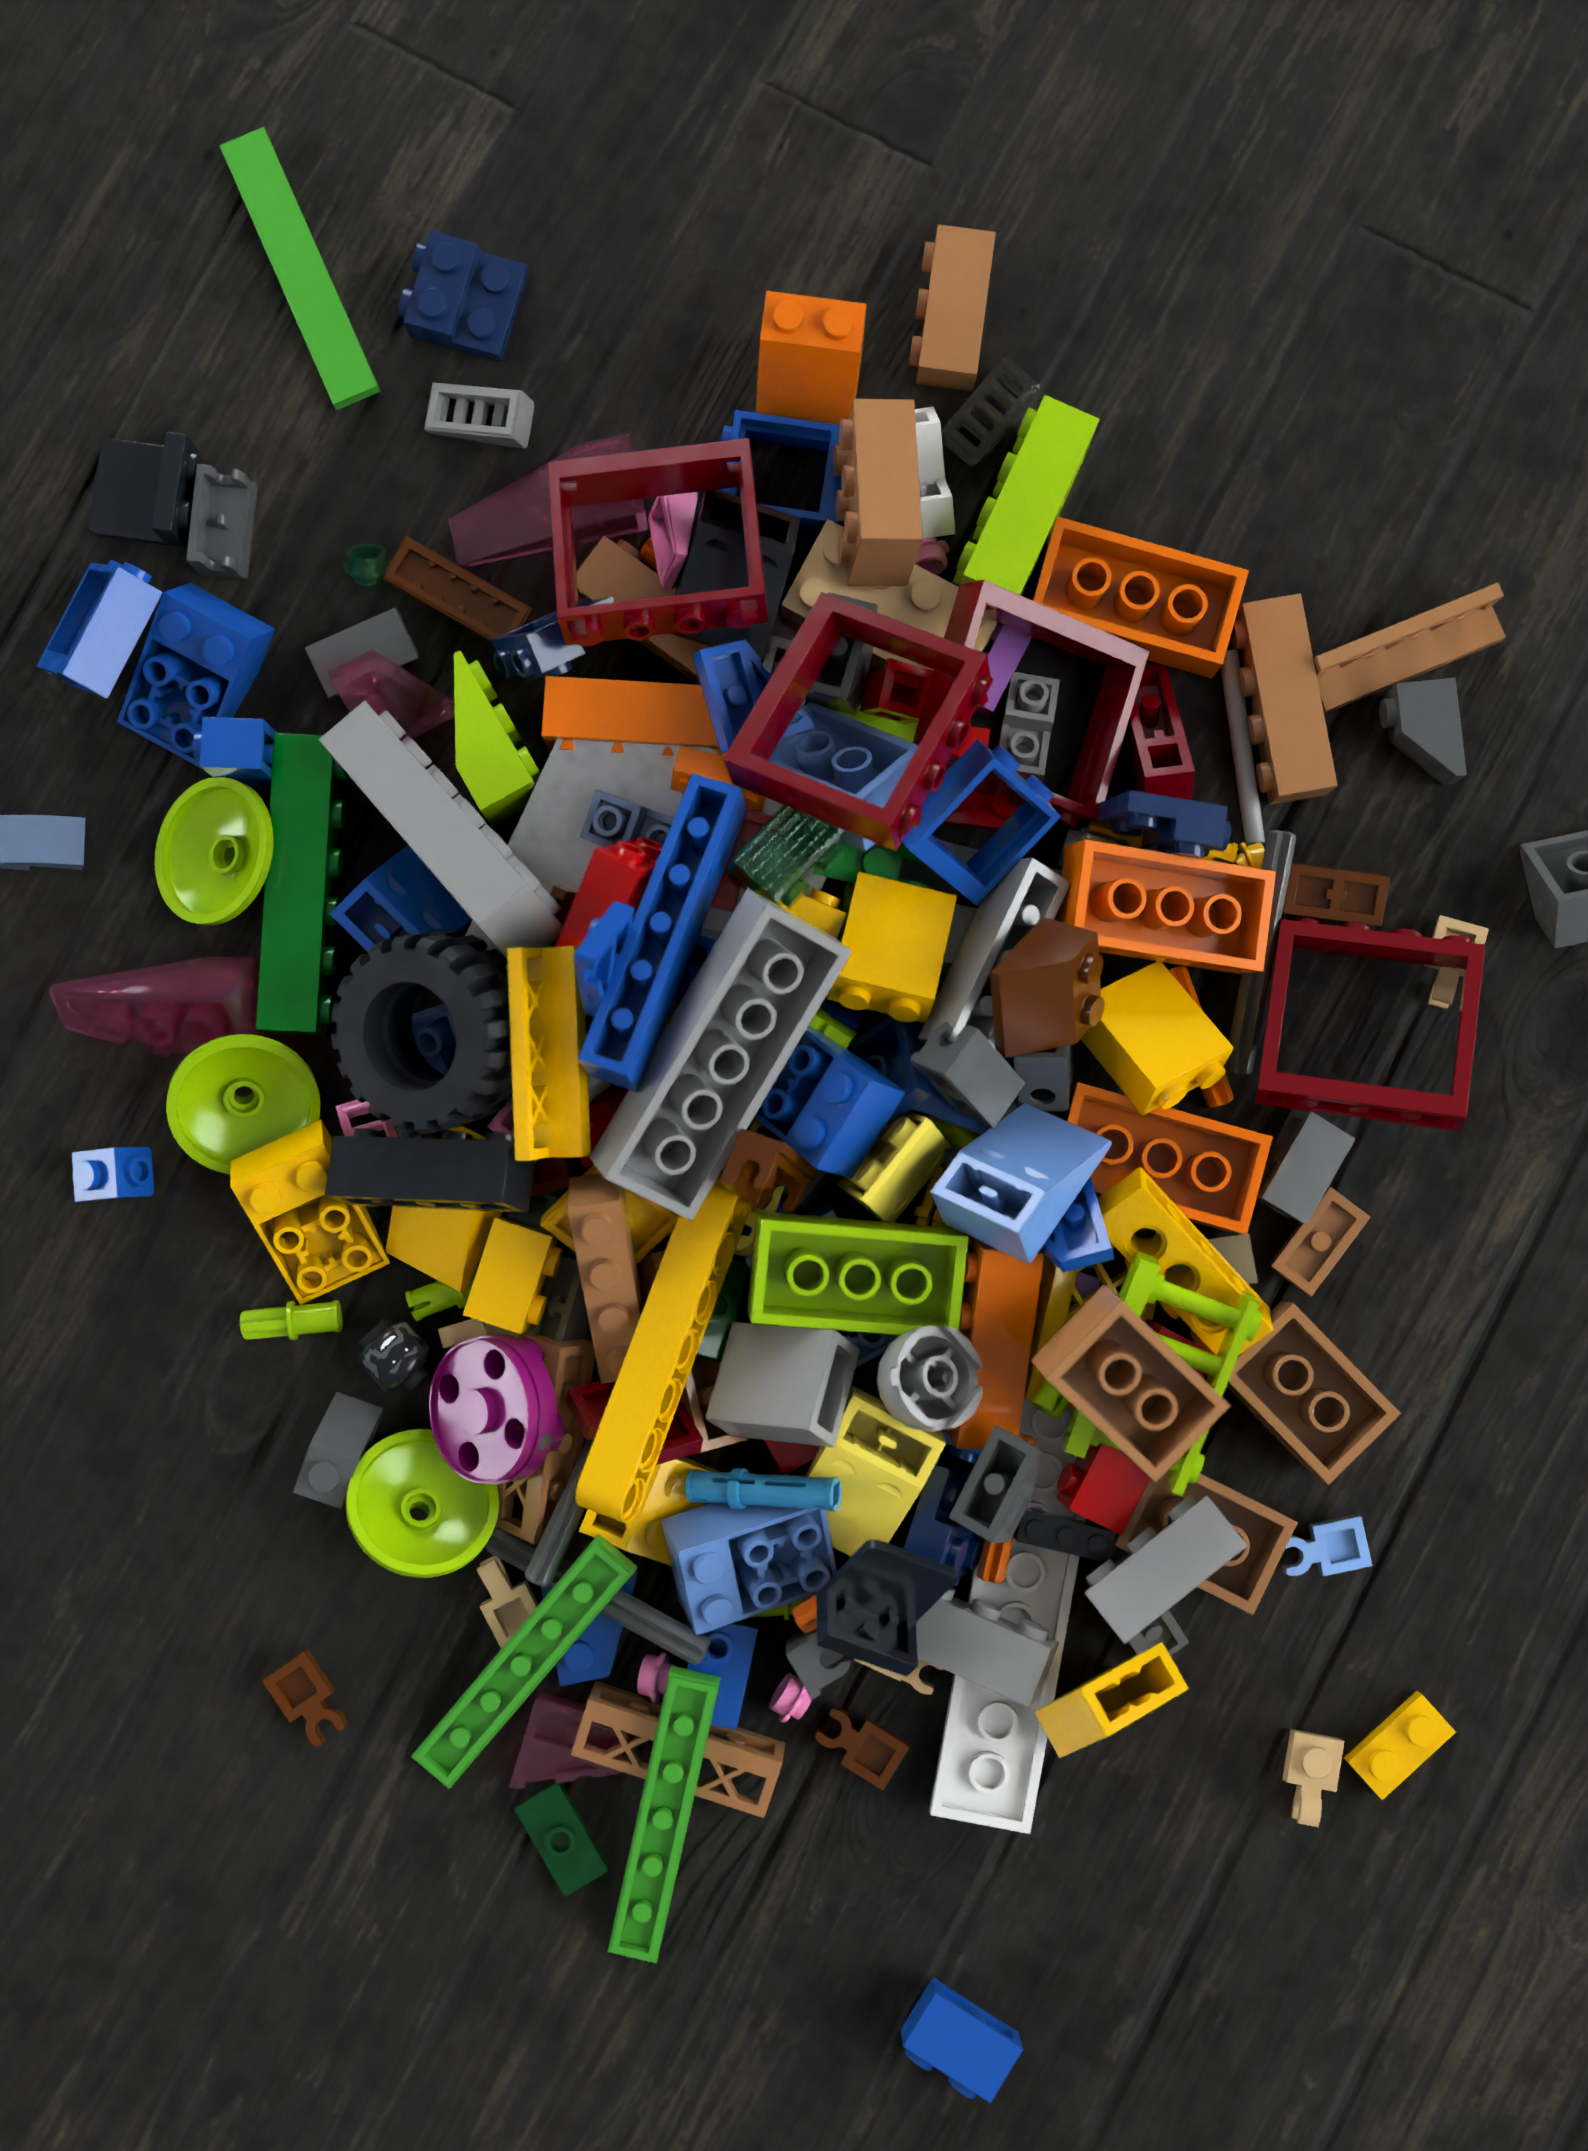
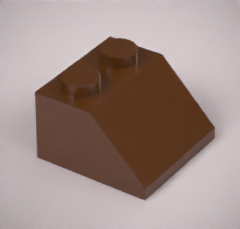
M1043 917L990 972L996 1050L1002 1057L1008 1058L1076 1044L1091 1026L1094 1027L1099 1023L1104 1012L1105 1003L1100 994V975L1103 959L1099 955L1097 932Z

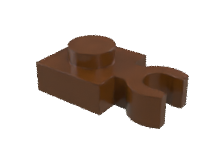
M308 1648L262 1680L289 1723L303 1715L307 1721L305 1727L306 1736L314 1746L319 1747L326 1740L324 1734L319 1729V1722L321 1720H330L338 1732L348 1725L345 1714L337 1707L328 1706L324 1700L335 1691V1688Z
M831 1705L828 1710L829 1715L841 1723V1729L836 1734H827L824 1730L817 1728L815 1731L816 1740L827 1748H844L845 1751L840 1758V1764L883 1791L910 1748L909 1743L867 1716L858 1729L851 1724L850 1717L844 1709Z

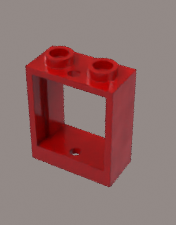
M638 837L635 840L618 841L617 844L595 848L555 947L580 946L587 936L593 919L596 917L601 919L614 901L634 907V920L663 845L646 837Z

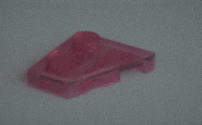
M373 649L328 671L333 685L349 712L353 711L364 700L378 716L387 710L406 732L399 739L400 741L407 736L412 739L455 717V704L451 698Z
M539 1690L509 1787L520 1789L525 1788L529 1782L555 1779V1783L575 1781L577 1778L585 1775L597 1778L619 1774L618 1770L571 1755L586 1705ZM592 1721L586 1740L587 1744L608 1749L621 1743L613 1728Z

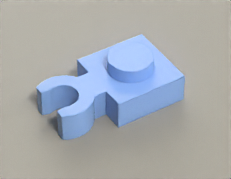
M1358 1514L1308 1524L1311 1539L1302 1540L1297 1536H1291L1285 1549L1297 1547L1299 1558L1293 1564L1282 1566V1570L1289 1576H1299L1307 1572L1312 1564L1317 1563L1319 1574L1328 1576L1372 1566L1362 1517Z

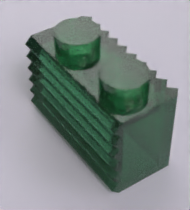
M783 805L730 859L726 874L745 891L748 888L778 906L784 904L790 909L809 888L805 879L816 868L825 873L843 853V849L838 845L845 830Z

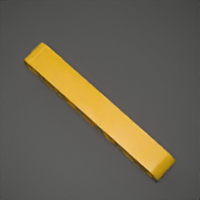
M720 1175L692 1221L681 1215L678 1216L576 1488V1503L579 1506L624 1523L630 1522L640 1508L751 1209V1205L719 1182Z

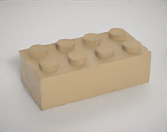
M827 519L781 604V620L800 629L821 592L827 594L831 592L877 604V613L944 638L959 587L914 564L907 587L848 586L847 567H839L838 539L839 536H844V527ZM985 616L982 617L973 647L974 650L983 653L999 622ZM873 646L871 667L876 670L884 669L887 658L934 670Z

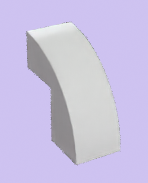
M934 406L915 409L922 537L925 539L956 534L953 497L945 480L941 423Z

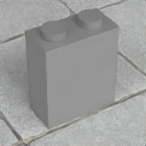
M732 1322L715 1386L709 1396L705 1419L735 1437L835 1447L860 1349L836 1330Z

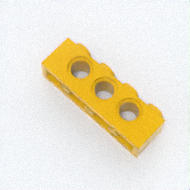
M1138 1167L1097 1198L1111 1247L1115 1246L1126 1258L1125 1264L1128 1270L1137 1250L1157 1259L1161 1266L1158 1273L1164 1275V1281L1218 1300L1235 1308L1243 1291L1253 1294L1259 1302L1257 1311L1262 1312V1320L1252 1341L1245 1339L1240 1354L1273 1331L1270 1307L1141 1167ZM1142 1228H1150L1158 1232L1155 1236L1146 1239L1137 1237L1134 1234ZM1175 1264H1184L1190 1267L1188 1271L1181 1274H1175L1167 1270ZM1160 1302L1168 1315L1173 1319L1181 1317L1191 1328L1190 1334L1195 1343L1214 1352L1217 1356L1228 1327Z

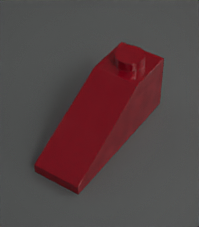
M1162 664L1145 665L1125 731L1135 791L1192 800L1195 769L1167 667Z

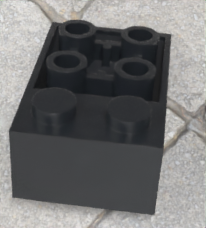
M718 489L705 491L694 518L688 556L681 569L675 595L749 587L741 497ZM757 503L769 622L756 623L747 628H734L730 626L705 629L696 634H670L709 647L746 640L761 658L762 663L794 555L801 518Z

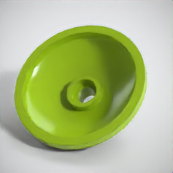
M207 778L188 788L179 796L168 811L156 843L155 874L159 891L164 901L180 918L200 925L212 926L225 923L241 914L253 902L263 887L272 863L274 838L268 809L255 790L245 783L231 778Z
M238 1034L209 1041L195 1049L181 1062L169 1084L166 1113L170 1130L185 1153L209 1169L230 1174L231 1160L318 1121L321 1103L319 1088L314 1074L295 1051L267 1037ZM245 1086L249 1087L253 1092L249 1096L242 1097L237 1095L235 1090Z
M430 1429L402 1431L382 1439L371 1447L358 1462L354 1474L350 1478L346 1494V1514L349 1527L362 1550L372 1560L387 1570L416 1578L446 1575L471 1562L489 1541L496 1526L499 1513L497 1484L475 1483L458 1475L443 1458L435 1442L433 1432ZM420 1508L426 1512L427 1518L421 1521L415 1520L410 1515V1510Z

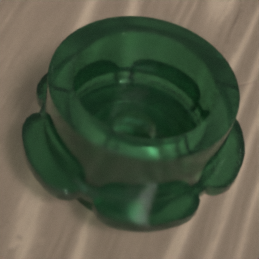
M359 544L347 550V561L344 562L343 567L345 574L353 578L355 583L363 586H372L383 581L382 577H385V570L390 561L387 560L386 550L383 547L375 544Z

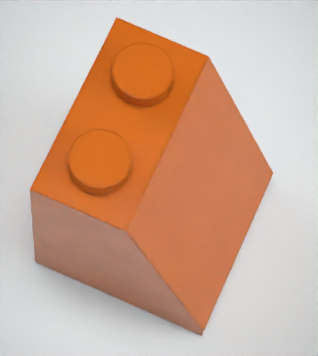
M766 291L759 344L756 413L840 425L841 419H848L853 399L857 397L863 352L866 304Z

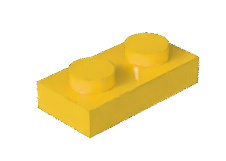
M1415 1691L1351 1750L1344 1759L1374 1793L1383 1800L1451 1738L1456 1731L1420 1692Z

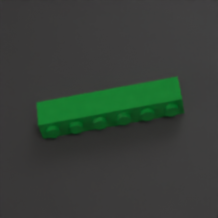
M274 733L269 811L273 827L274 849L271 867L265 881L256 1030L267 1034L326 1036V1025L333 1024L331 1020L335 999L333 995H328L329 976H335L338 967V950L336 946H331L332 927H338L339 923L330 913L341 903L339 897H334L335 878H341L344 869L343 849L337 848L338 829H344L347 820V805L345 799H340L341 780H348L349 775L319 741L323 735Z

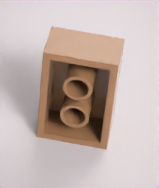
M853 399L849 418L841 419L839 445L834 446L833 452L834 476H842V490H837L835 515L837 521H844V536H839L838 565L839 567H847L848 586L907 587L923 540L914 400Z
M1105 1285L1031 1359V1362L1060 1393L1155 1482L1230 1407L1208 1383Z
M1281 1301L1270 1312L1273 1331L1238 1356L1226 1387L1315 1479L1329 1485L1401 1413L1294 1303Z
M1170 1469L1157 1482L1151 1478L1122 1536L1116 1533L1114 1545L1133 1554L1126 1545L1150 1526L1156 1534L1161 1532L1173 1522L1167 1513L1185 1498L1192 1495L1198 1502L1208 1495L1248 1546L1197 1587L1253 1615L1298 1522L1200 1473L1195 1484L1187 1483L1182 1496L1173 1493L1168 1482Z

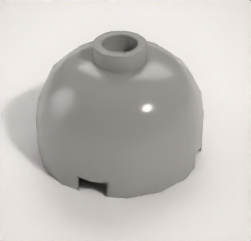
M930 1325L909 1330L888 1345L880 1360L877 1374L880 1399L888 1412L906 1427L933 1432L961 1426L975 1413L982 1398L983 1386H978L976 1370L982 1368L980 1357L970 1340L955 1328Z

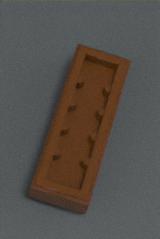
M408 536L405 537L382 575L385 583L493 644L492 639L529 623L534 614L533 608Z

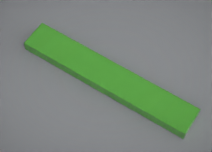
M259 128L219 145L336 411L381 392L265 128Z
M598 1534L411 1757L450 1789L631 1577L638 1566Z
M671 1665L607 1952L657 1964L721 1680L719 1676Z

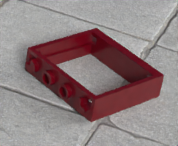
M749 438L548 462L557 619L566 646L576 644L593 646L602 641L627 638L631 640H645L653 635L670 633L696 634L705 629L730 626L734 628H747L756 623L769 622L754 466ZM741 461V463L727 465V462ZM567 481H576V483L564 484ZM740 487L749 587L579 607L572 507Z
M986 580L960 584L945 632V639L973 649L982 617L985 616L1106 667L1067 798L1053 793L1054 796L1048 801L1061 816L1056 822L1057 824L1075 827L1077 821H1096L1098 804L1105 801L1149 650ZM934 670L912 743L920 744L954 684L955 677ZM951 753L946 762V772L960 756ZM992 771L972 790L988 796H995V792L1009 796L1008 804L1015 808H1019L1025 802L1021 796Z
M821 592L723 758L732 783L897 851L911 827L917 829L922 816L921 806L929 792L935 793L940 788L946 774V762L953 749L959 750L964 745L970 731V719L977 706L984 707L988 702L987 692L994 679L990 676L987 654ZM842 634L956 678L884 808L768 761Z
M1306 916L1294 917L1291 920L1281 919L1255 1104L1460 1132L1467 1118L1486 944L1473 943L1470 938L1459 935L1445 936L1442 939L1422 937L1419 932L1411 929H1396L1391 933L1373 931L1365 924L1354 922L1344 923L1341 926L1320 924V921L1315 918ZM1292 948L1464 969L1451 1094H1436L1276 1072Z

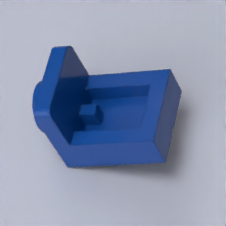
M113 1147L72 1152L75 1202L147 1197L154 1194L152 1151L150 1147Z

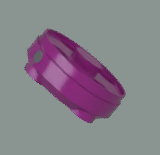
M507 1334L478 1336L455 1345L440 1361L430 1389V1422L440 1453L447 1464L458 1475L475 1483L500 1484L518 1481L534 1473L544 1462L548 1453L555 1451L561 1445L564 1438L563 1420L557 1411L556 1394L551 1377L544 1364L543 1353L533 1339H519Z

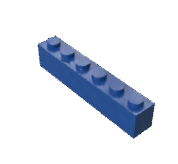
M692 773L578 1060L589 1076L638 1092L748 810L740 787Z

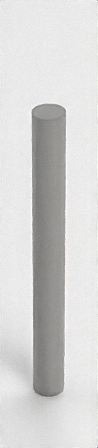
M1227 650L1223 665L1220 668L1244 838L1247 846L1257 842L1263 844L1265 843L1252 745L1247 724L1245 697L1242 695L1238 673L1239 668H1241L1238 650Z

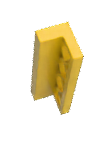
M579 946L507 948L515 1161H530L548 1157L591 1156L588 1074L578 1060L586 1040V1014L583 1011L574 965V953Z

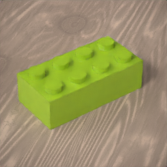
M1044 395L1038 410L1028 408L1018 430V438L1012 450L1017 455L1008 452L998 474V482L992 494L997 497V500L988 496L976 525L978 526L973 536V539L978 541L977 545L969 541L967 542L957 564V572L953 583L960 586V584L986 580L1018 595H1023L1052 531L1055 520L1063 507L1087 454L1100 420L1099 418L1047 395Z
M757 1211L747 1314L751 1323L894 1335H901L912 1329L933 1325L936 1327L948 1326L955 1328L959 1332L968 1236L951 1227Z

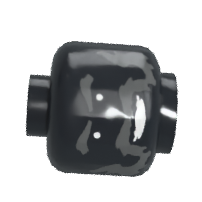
M383 1318L356 1344L360 1349L356 1358L358 1367L383 1392H393L400 1386L409 1392L430 1372L423 1365L431 1354L429 1345L403 1319H395L389 1322L386 1318Z

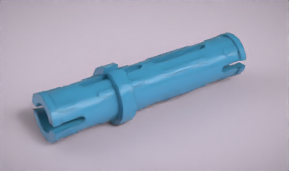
M733 1468L731 1472H708L693 1469L689 1471L685 1483L686 1498L689 1499L688 1502L729 1504L732 1509L738 1510L745 1509L747 1505L837 1511L841 1503L842 1489L838 1477L751 1474L746 1468Z

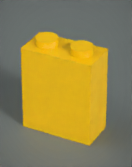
M858 872L841 943L849 948L852 953L830 988L827 999L837 1001L844 1007L853 1010L869 1009L889 1014L892 1018L901 1022L918 1021L927 1023L937 992L957 896Z
M1157 961L1100 989L1101 997L1105 1003L1102 1018L1096 1026H1091L1082 1036L1081 1040L1142 1115L1160 1106L1164 1110L1169 1109L1180 1102L1188 1091L1198 1086L1202 1089H1207L1223 1077L1226 1072L1224 1065L1234 1047L1162 962Z
M1160 1642L1107 1669L1034 1711L1057 1755L1061 1758L1112 1735L1189 1688L1163 1642Z

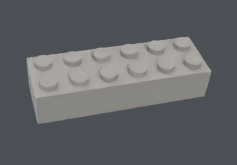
M364 700L319 739L506 957L507 948H546L558 940L563 925L554 915L562 908L542 887V884L523 862L518 860L498 834L487 824L482 826L486 823L485 820L460 794L452 799L459 791L441 770L437 769L434 764L427 770L425 769L432 761L416 742L409 736L405 737L402 741L399 740L406 732L387 710L378 716Z
M747 888L657 1041L638 1092L628 1090L589 1157L603 1177L692 1221L727 1163L740 1129L746 1130L852 951L830 934Z

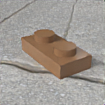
M1328 1187L1307 1225L1298 1224L1268 1267L1305 1295L1312 1297L1370 1219V1216L1335 1189Z

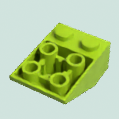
M461 650L454 653L456 768L479 810L490 825L495 827L524 811L541 773L526 746L519 750H516L513 744L522 739L502 703L494 707L490 704L498 696L478 660L468 664Z

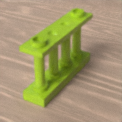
M1136 1250L1118 1298L1139 1318L1146 1302L1154 1304L1158 1300L1228 1327L1217 1356L1156 1333L1192 1369L1208 1374L1206 1383L1222 1397L1245 1339L1252 1341L1259 1329L1262 1320V1312L1257 1311L1259 1302L1253 1294L1243 1291L1235 1308L1164 1281V1275L1158 1273L1161 1266L1157 1259ZM1074 1407L1062 1438L1065 1452L1085 1458L1089 1446L1097 1447L1099 1443L1122 1451L1080 1410ZM1209 1428L1170 1468L1168 1482L1173 1493L1182 1496L1187 1483L1195 1484L1198 1480L1205 1459V1455L1201 1454L1200 1451Z

